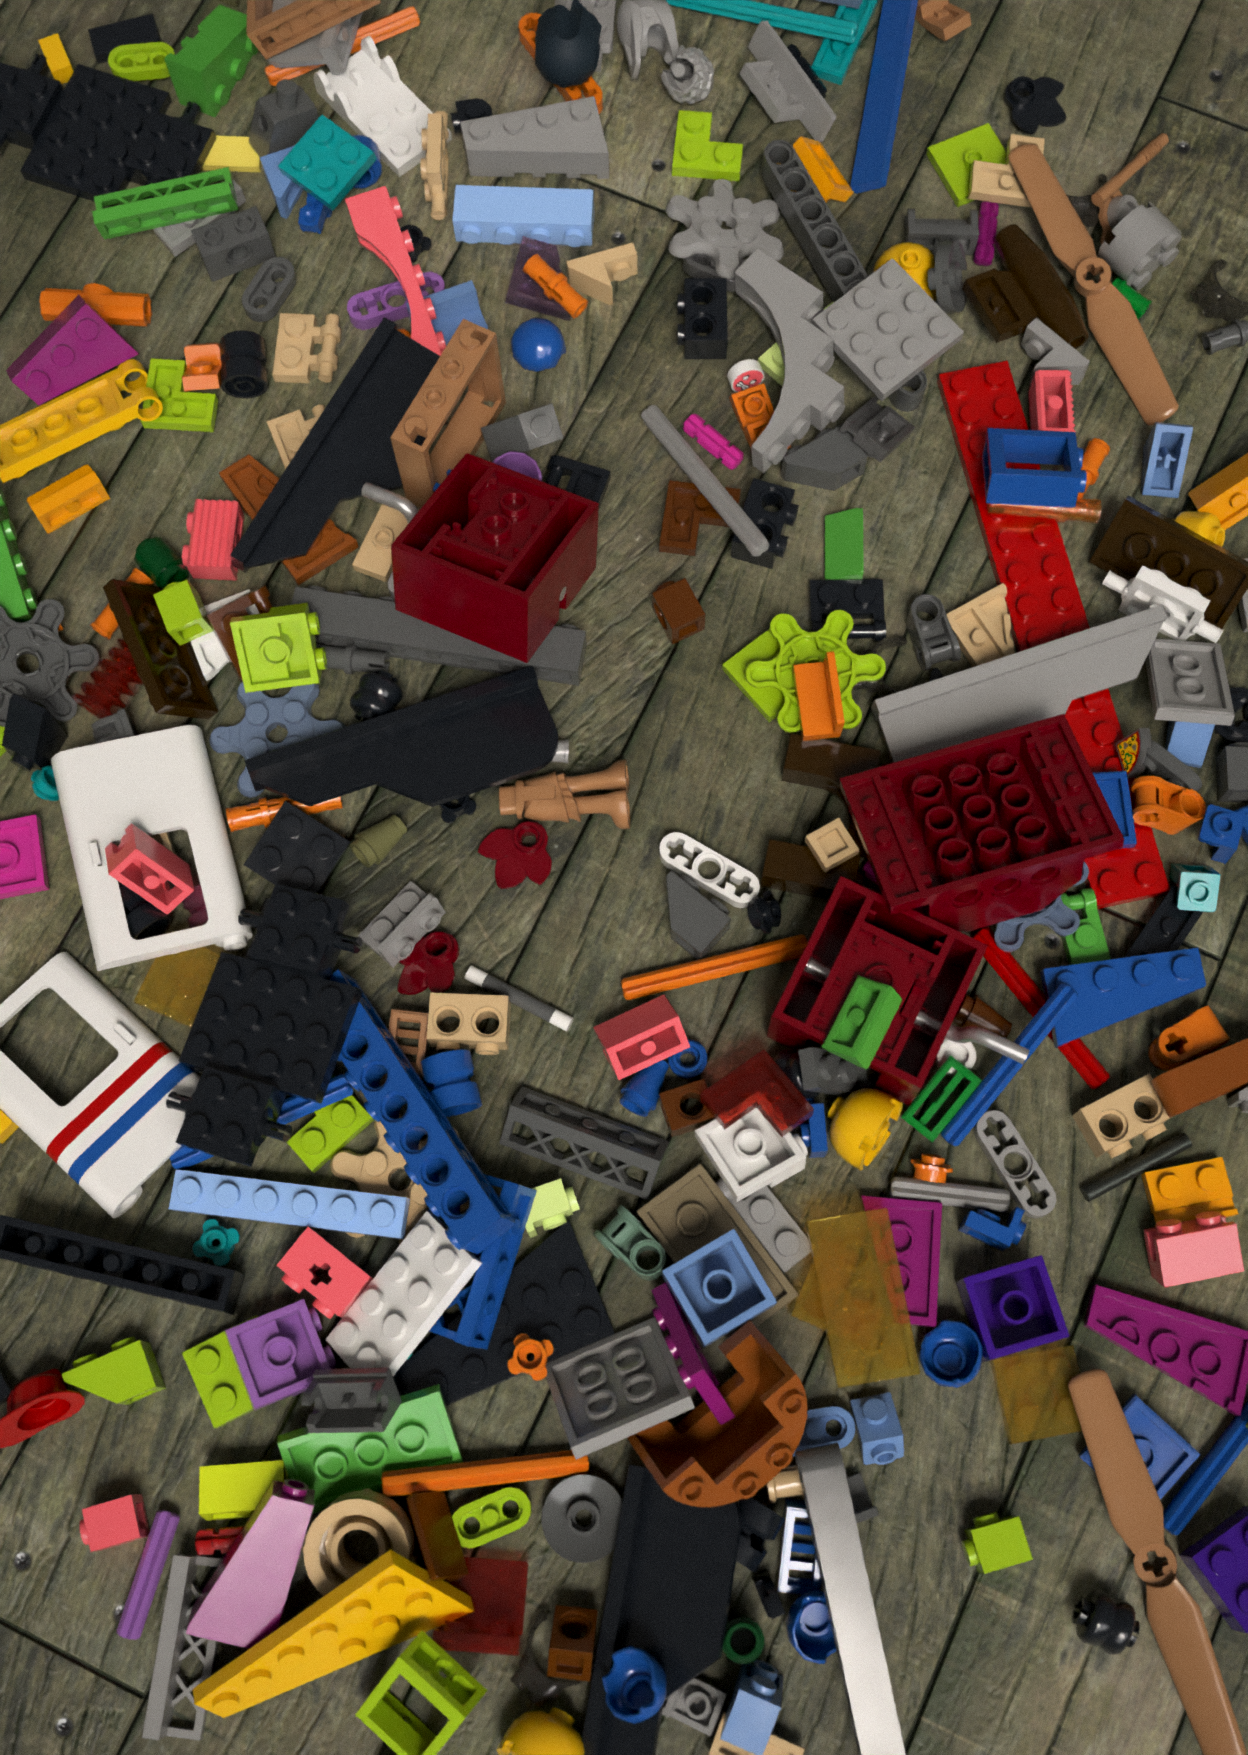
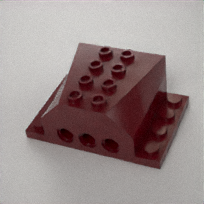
M1064 714L839 778L840 789L890 915L922 906L925 916L957 931L969 932L1041 911L1081 880L1085 858L1123 848L1124 837Z

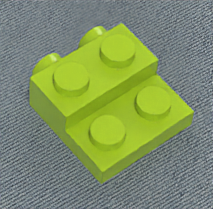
M308 603L271 607L269 613L231 618L230 626L245 693L320 683L322 670L327 669V658L324 647L317 648L315 635L320 634V623L317 612L310 613Z

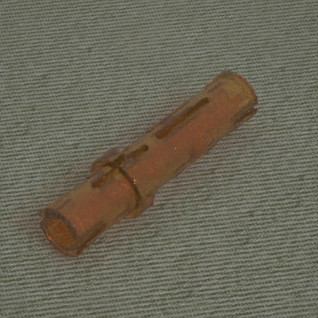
M1078 498L1075 508L987 503V513L1055 519L1056 523H1065L1066 520L1098 523L1102 503L1099 499Z

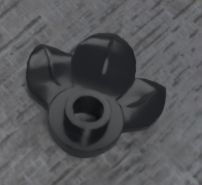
M1026 76L1015 78L1005 91V101L1013 108L1011 117L1014 124L1025 133L1035 134L1039 125L1054 127L1064 123L1066 114L1055 98L1062 93L1065 85L1050 77H1040L1036 80Z

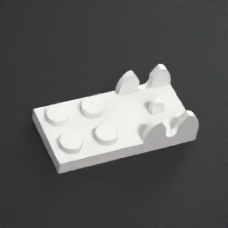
M370 36L362 39L361 50L348 59L344 73L332 74L329 72L325 74L321 69L314 73L313 78L316 92L358 135L369 137L377 144L381 159L399 177L419 164L421 158H425L426 151L422 150L421 131L422 128H428V113L433 112L400 80L397 68L391 57L388 55L382 60L380 59L377 47ZM447 128L449 132V138L447 139L448 143L452 140L451 131Z

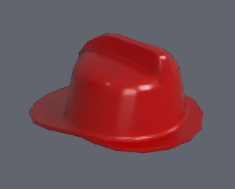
M50 1369L19 1382L7 1399V1415L0 1419V1448L16 1445L50 1425L73 1416L85 1404L84 1396L80 1392L69 1390L58 1369Z

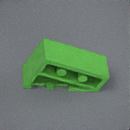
M220 4L198 25V31L200 32L193 39L186 36L181 41V47L183 48L176 55L169 53L164 58L179 103L186 106L187 102L191 101L192 105L194 102L201 108L200 112L212 117H216L221 107L228 103L230 92L236 82L243 78L246 66L252 56L259 51L247 36V15Z

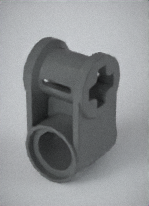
M930 594L920 595L912 602L906 619V627L913 642L919 666L923 671L931 668V665L949 659L953 662L959 661L961 658L960 645L955 632L951 628L941 600ZM926 612L932 616L933 620L923 621L916 613Z

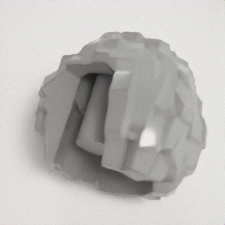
M681 45L670 69L662 70V74H660L661 81L668 90L669 95L681 104L684 102L694 104L697 101H703L714 87V68L712 62L708 60L709 58L704 55V51L700 48H685Z

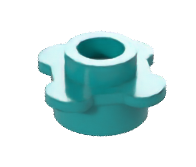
M215 1219L207 1220L203 1224L204 1232L200 1240L193 1244V1253L197 1257L206 1256L212 1259L217 1266H225L230 1261V1255L234 1251L235 1244L240 1241V1234L234 1228L226 1229L221 1227ZM219 1239L220 1244L216 1247L213 1246V1241Z

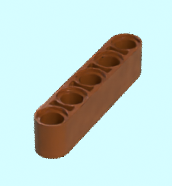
M1248 1038L1176 1067L1150 1080L1168 1117L1176 1116L1248 1085Z

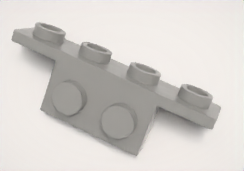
M761 21L748 45L749 50L758 62L745 63L740 72L741 77L774 123L800 119L814 140L824 141L836 120L835 113L768 21Z

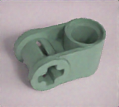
M620 1205L616 1209L618 1214L601 1231L596 1230L593 1236L615 1258L620 1259L637 1277L646 1281L657 1280L662 1276V1271L667 1267L665 1250L646 1231V1228L624 1206ZM648 1250L656 1252L660 1257L657 1267L652 1270H643L638 1266L637 1260L641 1253Z

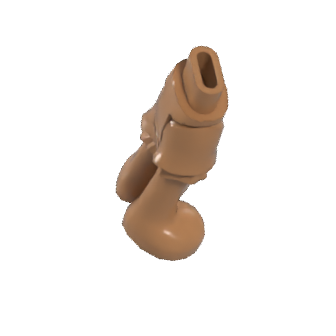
M618 760L609 768L594 773L566 776L565 773L557 775L556 771L544 776L524 780V782L523 780H516L515 785L500 786V815L517 814L518 819L525 817L526 819L537 821H562L570 823L569 818L581 822V815L607 814L612 817L616 827L630 829L627 760ZM582 791H613L607 794L574 797L573 795L576 792Z

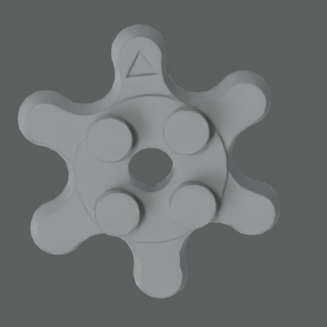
M725 179L716 180L709 188V196H704L699 201H693L685 196L676 195L670 199L666 206V214L670 218L682 222L687 230L675 234L671 239L668 249L670 253L678 258H688L696 253L707 254L714 259L715 272L722 278L734 279V272L740 267V260L745 256L751 255L757 248L776 261L783 257L782 242L762 230L765 226L778 221L780 212L777 203L766 199L753 204L746 198L736 199L732 184ZM725 221V225L732 229H722V222Z

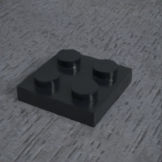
M285 801L244 863V866L274 885L280 884L318 894L351 842Z

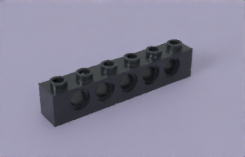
M0 1215V1259L234 1315L245 1275L235 1270Z

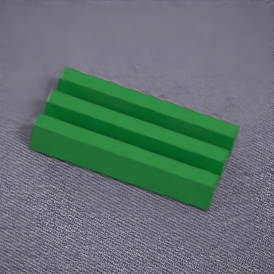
M950 1055L901 1118L933 1143L982 1080ZM953 1067L958 1072L919 1121L913 1117L914 1113L950 1068ZM964 1077L967 1078L970 1083L931 1131L926 1128L925 1125Z

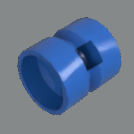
M469 1050L446 1051L429 1056L421 1061L423 1078L427 1086L434 1087L430 1093L446 1117L465 1114L482 1106L478 1084L469 1080L474 1075V1065Z

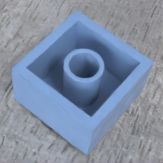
M735 1229L662 1271V1277L703 1348L774 1307L777 1303Z

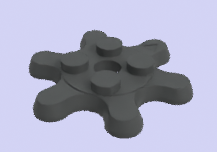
M45 599L41 601L36 608L33 618L24 623L11 620L0 606L1 727H5L9 701L13 694L45 706L55 720L61 722L71 720L76 714L77 704L66 691V679L74 672L93 670L99 662L98 651L89 644L71 646L65 644L60 639L58 628L64 619L65 613L61 603L56 600ZM24 654L33 655L37 658L39 667L32 673L24 674L16 665L17 659Z

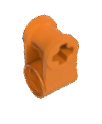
M1142 776L1136 778L1131 784V791L1135 794V808L1132 810L1134 822L1139 825L1149 826L1167 834L1175 835L1204 818L1206 803L1203 797L1193 789L1170 783L1157 776Z
M1207 1005L1186 1016L1178 1023L1166 1028L1159 1037L1151 1042L1148 1048V1056L1155 1067L1170 1071L1198 1056L1202 1057L1227 1043L1230 1037L1210 1006ZM1174 1046L1176 1051L1169 1052L1166 1047Z

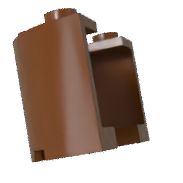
M750 1320L718 1347L738 1371L718 1388L735 1415L733 1419L720 1425L706 1402L703 1401L675 1426L668 1419L627 1437L661 1489L680 1503L695 1507H716L741 1499L751 1498L759 1489L770 1482L782 1469L791 1463L793 1454L803 1436L808 1406L802 1382Z

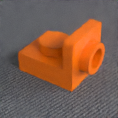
M220 344L186 345L184 354L187 369L182 375L184 391L219 389L221 387L220 369L222 366Z

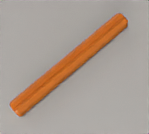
M409 6L359 27L350 54L361 50V41L367 36H370L376 44L419 26L420 19L414 6ZM270 64L264 69L271 86H276L281 80L293 79L326 64L277 68Z
M800 934L626 977L621 980L623 996L626 1000H632L801 958L808 942L805 935Z
M572 1450L385 1471L381 1477L382 1492L386 1497L412 1495L414 1493L585 1475L589 1472L588 1455L576 1460Z

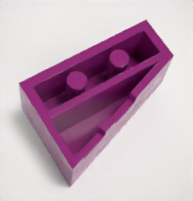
M78 294L8 367L6 372L10 380L37 405H41L139 353Z

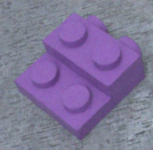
M304 1299L225 1330L226 1338L254 1411L289 1396L294 1397L305 1392L314 1379L313 1373L315 1370L337 1368L329 1345L322 1347L317 1332L322 1330L319 1316L314 1307L307 1308Z

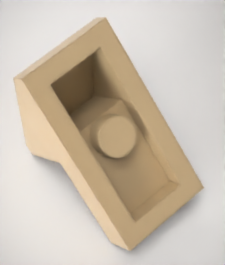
M633 242L566 261L568 283L575 290L608 305H613L611 281H623L632 275L638 274L637 252Z

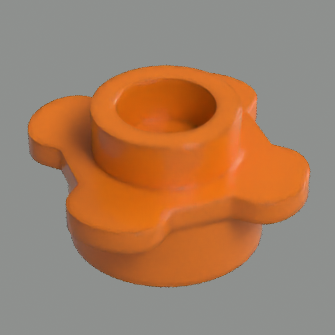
M922 1153L921 1159H911V1163L915 1167L914 1178L935 1183H946L947 1173H953V1168L945 1164V1157Z
M519 1334L514 1339L516 1348L513 1358L507 1363L508 1369L514 1375L525 1373L531 1375L534 1380L540 1381L547 1376L546 1363L548 1356L553 1354V1345L546 1339L539 1342L530 1339L527 1334ZM529 1353L534 1354L535 1358L533 1361L527 1360Z

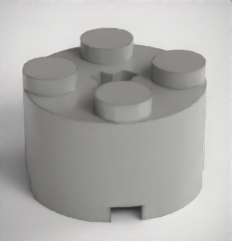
M1148 202L1147 208L1141 204L1129 212L1114 227L1111 232L1115 235V238L1110 245L1105 241L1103 242L1098 256L1105 260L1122 280H1126V284L1133 286L1136 290H1140L1152 278L1151 273L1160 265L1166 267L1177 257L1180 251L1176 248V245L1182 238L1181 231L1152 202Z

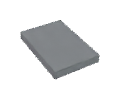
M1155 639L1145 659L1154 720L1232 726L1235 714L1221 644Z

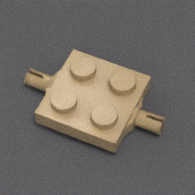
M444 111L428 113V128H422L421 131L422 150L426 151L425 158H421L420 161L421 179L425 180V201L431 202V218L435 220L444 219L447 216L449 155L447 139L449 138V132L447 130L448 114Z

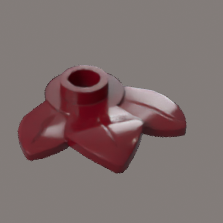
M525 821L518 824L513 830L496 829L482 841L478 848V853L481 856L497 861L495 865V880L500 889L516 887L526 877L535 884L542 885L548 878L552 868V860L546 851L548 845L547 832L537 822ZM527 836L536 838V842L532 846H525L522 841Z
M433 932L426 938L422 937L415 944L412 953L406 959L398 962L405 967L399 979L397 991L405 995H416L427 988L432 993L445 992L451 986L455 977L453 963L457 960L460 952L457 940L451 934L445 932ZM440 949H446L443 954L436 956Z

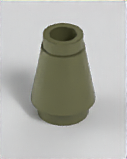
M393 814L389 818L354 836L355 840L350 844V848L355 857L364 866L370 868L373 864L379 865L402 836L407 833V828L402 820Z

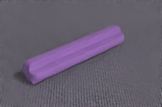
M158 1510L156 1512L117 1627V1634L123 1638L136 1640L142 1634L180 1520L179 1515L168 1510Z

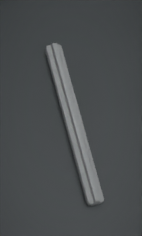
M650 405L647 409L643 410L641 417L646 426L749 552L756 557L769 549L767 538L656 405Z

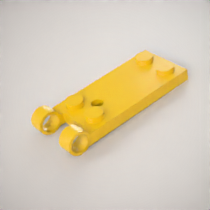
M126 360L118 368L1 424L0 479L2 482L5 483L13 478H20L28 471L109 431L118 430L136 418L142 421L157 419L162 413L163 405L156 391L146 387L148 375L144 366L137 360ZM129 373H141L136 380L125 381V377ZM125 390L132 394L124 399L121 391ZM147 399L154 400V403L149 408H138L142 401Z

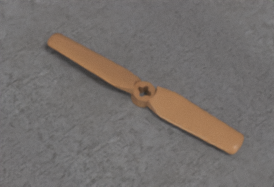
M1024 144L1014 148L1009 152L1008 158L1054 255L1074 277V285L1078 293L1086 297L1085 307L1088 326L1144 422L1147 425H1154L1155 422L1167 420L1178 410V403L1131 303L1110 282L1112 273L1110 265L1105 260L1096 257L1094 242L1039 147L1035 144ZM1087 272H1091L1092 275L1099 274L1098 283H1094L1092 279L1086 281Z
M1092 1369L1077 1374L1068 1382V1388L1112 1526L1134 1553V1569L1139 1578L1146 1583L1147 1619L1203 1755H1246L1247 1751L1199 1605L1176 1575V1553L1164 1541L1162 1503L1109 1376L1105 1370ZM1155 1551L1158 1557L1167 1558L1168 1561L1162 1563L1163 1571L1155 1573L1152 1566H1144L1143 1563L1148 1561V1552Z

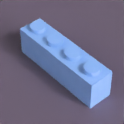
M455 185L452 220L455 240L469 244L490 242L503 245L519 243L534 244L536 246H545L547 244L568 245L570 247L592 246L595 211L594 190Z

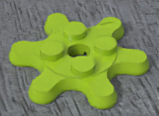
M843 610L831 612L827 616L823 628L816 632H806L801 629L795 618L789 614H778L771 620L770 632L779 642L780 652L771 661L752 662L746 669L745 677L747 682L755 688L773 687L783 694L784 705L778 713L777 721L780 728L785 732L794 733L801 730L792 672L793 665L824 662L826 652L830 651L835 653L845 721L843 728L853 729L860 724L862 711L852 699V688L859 682L876 681L882 678L886 671V664L883 658L877 654L857 655L848 648L847 637L854 625L853 618L848 612Z

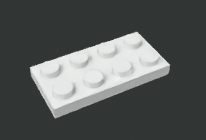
M428 1211L424 1213L325 1339L350 1369L390 1367L391 1373L394 1376L482 1264L472 1252L465 1249L458 1250L449 1241L445 1234V1230L448 1227L436 1215Z

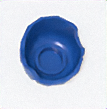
M535 317L521 323L511 339L513 358L525 370L539 372L555 368L561 355L566 353L565 340L561 330L548 319Z
M952 1320L941 1321L935 1329L927 1333L922 1340L919 1360L926 1376L939 1386L959 1388L973 1380L981 1369L983 1359V1347L977 1332L964 1322Z
M818 1590L804 1593L792 1603L786 1616L787 1637L804 1660L825 1664L827 1657L837 1652L825 1594L823 1591Z
M629 1646L615 1651L612 1654L613 1666L609 1673L602 1677L606 1692V1705L614 1717L632 1724L641 1723L655 1715L663 1705L667 1694L666 1673L657 1659L645 1650Z

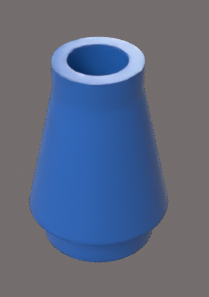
M662 1060L636 1072L621 1089V1105L630 1112L644 1117L649 1114L650 1110H655L665 1074L669 1069L668 1063Z

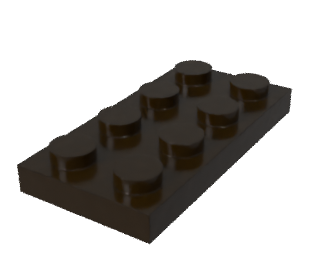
M1127 496L1089 561L1104 571L1109 572L1111 570V572L1128 581L1136 577L1143 565L1151 570L1154 569L1164 573L1168 579L1183 587L1197 590L1202 597L1210 600L1204 612V620L1220 629L1224 627L1248 589V561L1130 496Z
M111 579L103 586V589L109 601L110 609L114 613L121 629L123 640L127 644L134 660L136 671L142 679L150 704L155 712L158 714L210 719L219 711L189 642L180 646L167 632L153 594L162 591L163 588Z

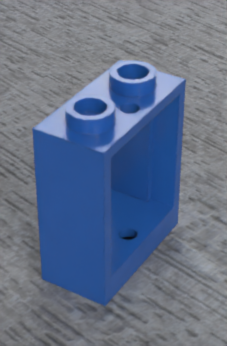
M987 428L982 454L986 503L1075 508L1078 493H1084L1087 479L1086 470H1081L1083 448L1077 446L1076 432ZM1005 462L1064 465L1065 471L1006 468Z

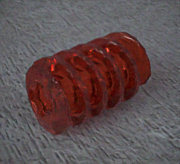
M117 639L121 649L112 647L108 651L112 661L108 659L100 660L99 666L103 672L94 670L90 673V678L94 684L89 682L81 684V690L85 696L77 693L72 695L77 704L98 719L113 715L112 706L122 709L126 707L120 696L122 694L130 697L135 696V693L129 686L131 682L140 686L144 685L136 671L129 648L122 639Z

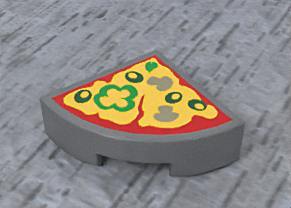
M1139 728L1115 743L1122 769L1127 771L1128 779L1137 778L1146 767V764L1143 763L1147 748H1151L1152 744L1149 728Z

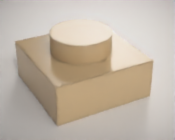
M840 818L835 819L805 837L806 844L824 872L858 855L859 848Z

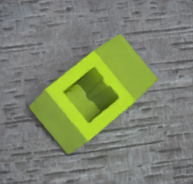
M129 1337L111 1345L112 1352L97 1358L96 1354L79 1358L72 1363L74 1369L62 1373L64 1382L116 1404L129 1405L166 1388L150 1342L136 1341L135 1337Z

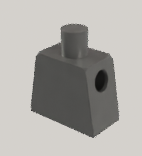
M284 79L277 83L276 92L263 96L256 101L249 144L259 157L296 145L318 119L315 104L301 86L291 80Z

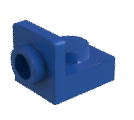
M1212 804L1208 805L1205 810L1198 840L1214 846L1211 860L1226 864L1235 853L1246 819L1245 814Z
M797 1098L790 1100V1105L783 1106L782 1111L786 1120L806 1119V1123L800 1124V1138L806 1148L808 1147L809 1158L825 1157L828 1147L824 1103L814 1104V1099Z
M1019 1207L1013 1209L1005 1226L999 1224L1001 1219L993 1213L978 1209L977 1213L970 1210L964 1216L958 1231L1003 1252L1010 1247L1011 1243L1018 1245L1027 1224L1021 1221L1025 1210Z

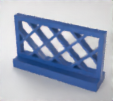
M448 1165L443 1167L440 1172V1182L448 1175ZM484 1174L491 1186L502 1188L499 1198L516 1224L479 1254L473 1253L477 1258L480 1257L482 1264L474 1273L472 1285L461 1290L447 1307L448 1309L456 1303L459 1306L462 1317L457 1331L447 1327L443 1315L440 1316L436 1324L429 1331L455 1340L454 1342L468 1347L487 1350L537 1190ZM469 1197L465 1198L461 1205L469 1201Z

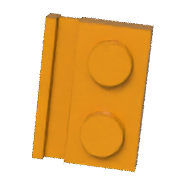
M1223 1157L1148 1171L1141 1174L1155 1223L1166 1219H1178L1181 1222L1196 1219V1214L1206 1211L1220 1212L1226 1218L1238 1215V1210L1234 1207L1232 1200L1233 1193Z

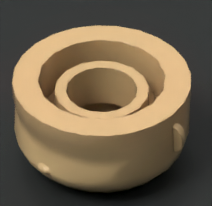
M371 1489L353 1491L341 1495L329 1503L312 1522L306 1534L302 1552L304 1553V1564L308 1577L316 1590L323 1596L369 1565L354 1560L349 1556L344 1547V1536L351 1530L360 1529L367 1531L375 1538L379 1548L378 1558L391 1549L413 1563L417 1561L419 1555L415 1553V1535L410 1519L403 1508L393 1499L381 1493L373 1492Z

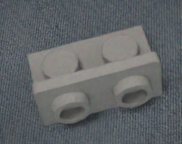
M410 881L367 925L358 937L394 968L400 960L406 959L412 953L415 944L427 932H431L438 926L441 917L446 912L434 895L431 893L426 894Z

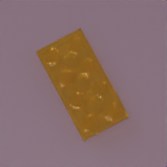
M882 1208L807 1221L806 1228L836 1387L843 1388L921 1374L888 1209Z

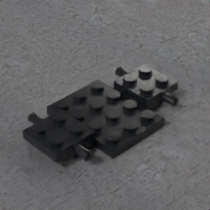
M36 53L31 65L27 69H20L0 62V150L6 140L9 143L31 149L20 170L25 180L95 202V196L126 190L130 182L144 186L198 174L216 140L213 129L194 124L198 113L201 111V108L193 102L192 105L191 101L187 102L181 117L166 115L172 102L169 92L81 64H77L63 90L60 81L42 76L45 67L48 65L47 58L42 54ZM153 196L145 197L143 200L153 198ZM118 204L109 205V207L117 206Z
M275 884L267 908L263 913L248 909L240 911L243 916H238L239 924L257 928L255 939L248 954L253 960L221 952L179 1058V1062L203 1070L201 1078L192 1097L172 1091L168 1097L175 1101L166 1100L167 1108L185 1112V1119L175 1143L252 1167L258 1148L266 1137L281 1140L285 1143L291 1138L284 1133L292 1135V1126L277 1122L287 1094L322 1104L363 993L355 986L330 980L340 951L345 950L358 954L361 949L357 946L362 947V939L360 937L343 934V922L350 906L344 900Z

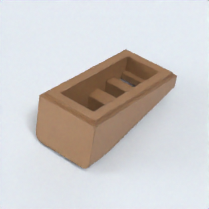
M393 1008L390 1014L389 1031L397 1043L398 1037L419 1039L418 1047L398 1045L404 1054L417 1055L416 1062L410 1063L423 1081L420 1063L427 1057L429 1012ZM401 1021L420 1023V1031L401 1029L400 1023ZM387 1073L383 1075L382 1086L387 1080Z

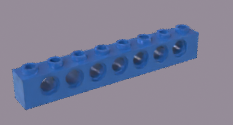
M338 969L331 975L330 980L355 986L363 992L357 981ZM363 992L338 1061H342L348 1070L344 1075L358 1092L362 1091L367 1099L364 1107L370 1116L377 1122L381 1121L387 1132L384 1134V1138L388 1145L396 1153H401L407 1163L404 1165V1170L414 1183L422 1185L427 1193L424 1201L428 1208L437 1217L441 1216L448 1226L445 1234L449 1241L458 1250L465 1249L479 1254L512 1228L516 1222ZM368 1043L367 1051L360 1057L361 1049ZM387 1073L386 1082L383 1086L379 1087L382 1076ZM407 1103L406 1113L399 1118L401 1107ZM428 1134L426 1145L419 1150L421 1138ZM448 1165V1175L443 1181L440 1182V1171L443 1167ZM469 1197V1208L461 1215L460 1205L465 1198Z

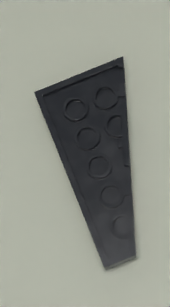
M569 1220L512 1269L488 1349L468 1347L437 1334L403 1363L393 1376L400 1396L439 1384L445 1404L449 1406L524 1374L514 1375L507 1366L508 1361L513 1358L516 1348L514 1339L519 1334H527L530 1339L539 1342L546 1339L552 1343L554 1351L552 1355L548 1356L547 1363L615 1334ZM462 1314L457 1316L447 1327L457 1331ZM529 1353V1354L527 1355V1360H528V1361H533V1360H534V1358H535L534 1354H533V1353Z

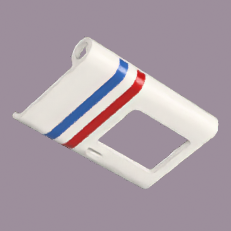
M61 952L50 959L0 1004V1028L42 990L49 988L58 994L118 1051V1057L71 1102L65 1106H59L0 1050V1109L112 1218H117L129 1210L139 1199L142 1193L141 1185L181 1147V1145L175 1142L185 1119V1112L167 1108V1099L175 1101L168 1097V1095L173 1091L192 1097L201 1077L191 1067L179 1062L180 1057L68 952Z

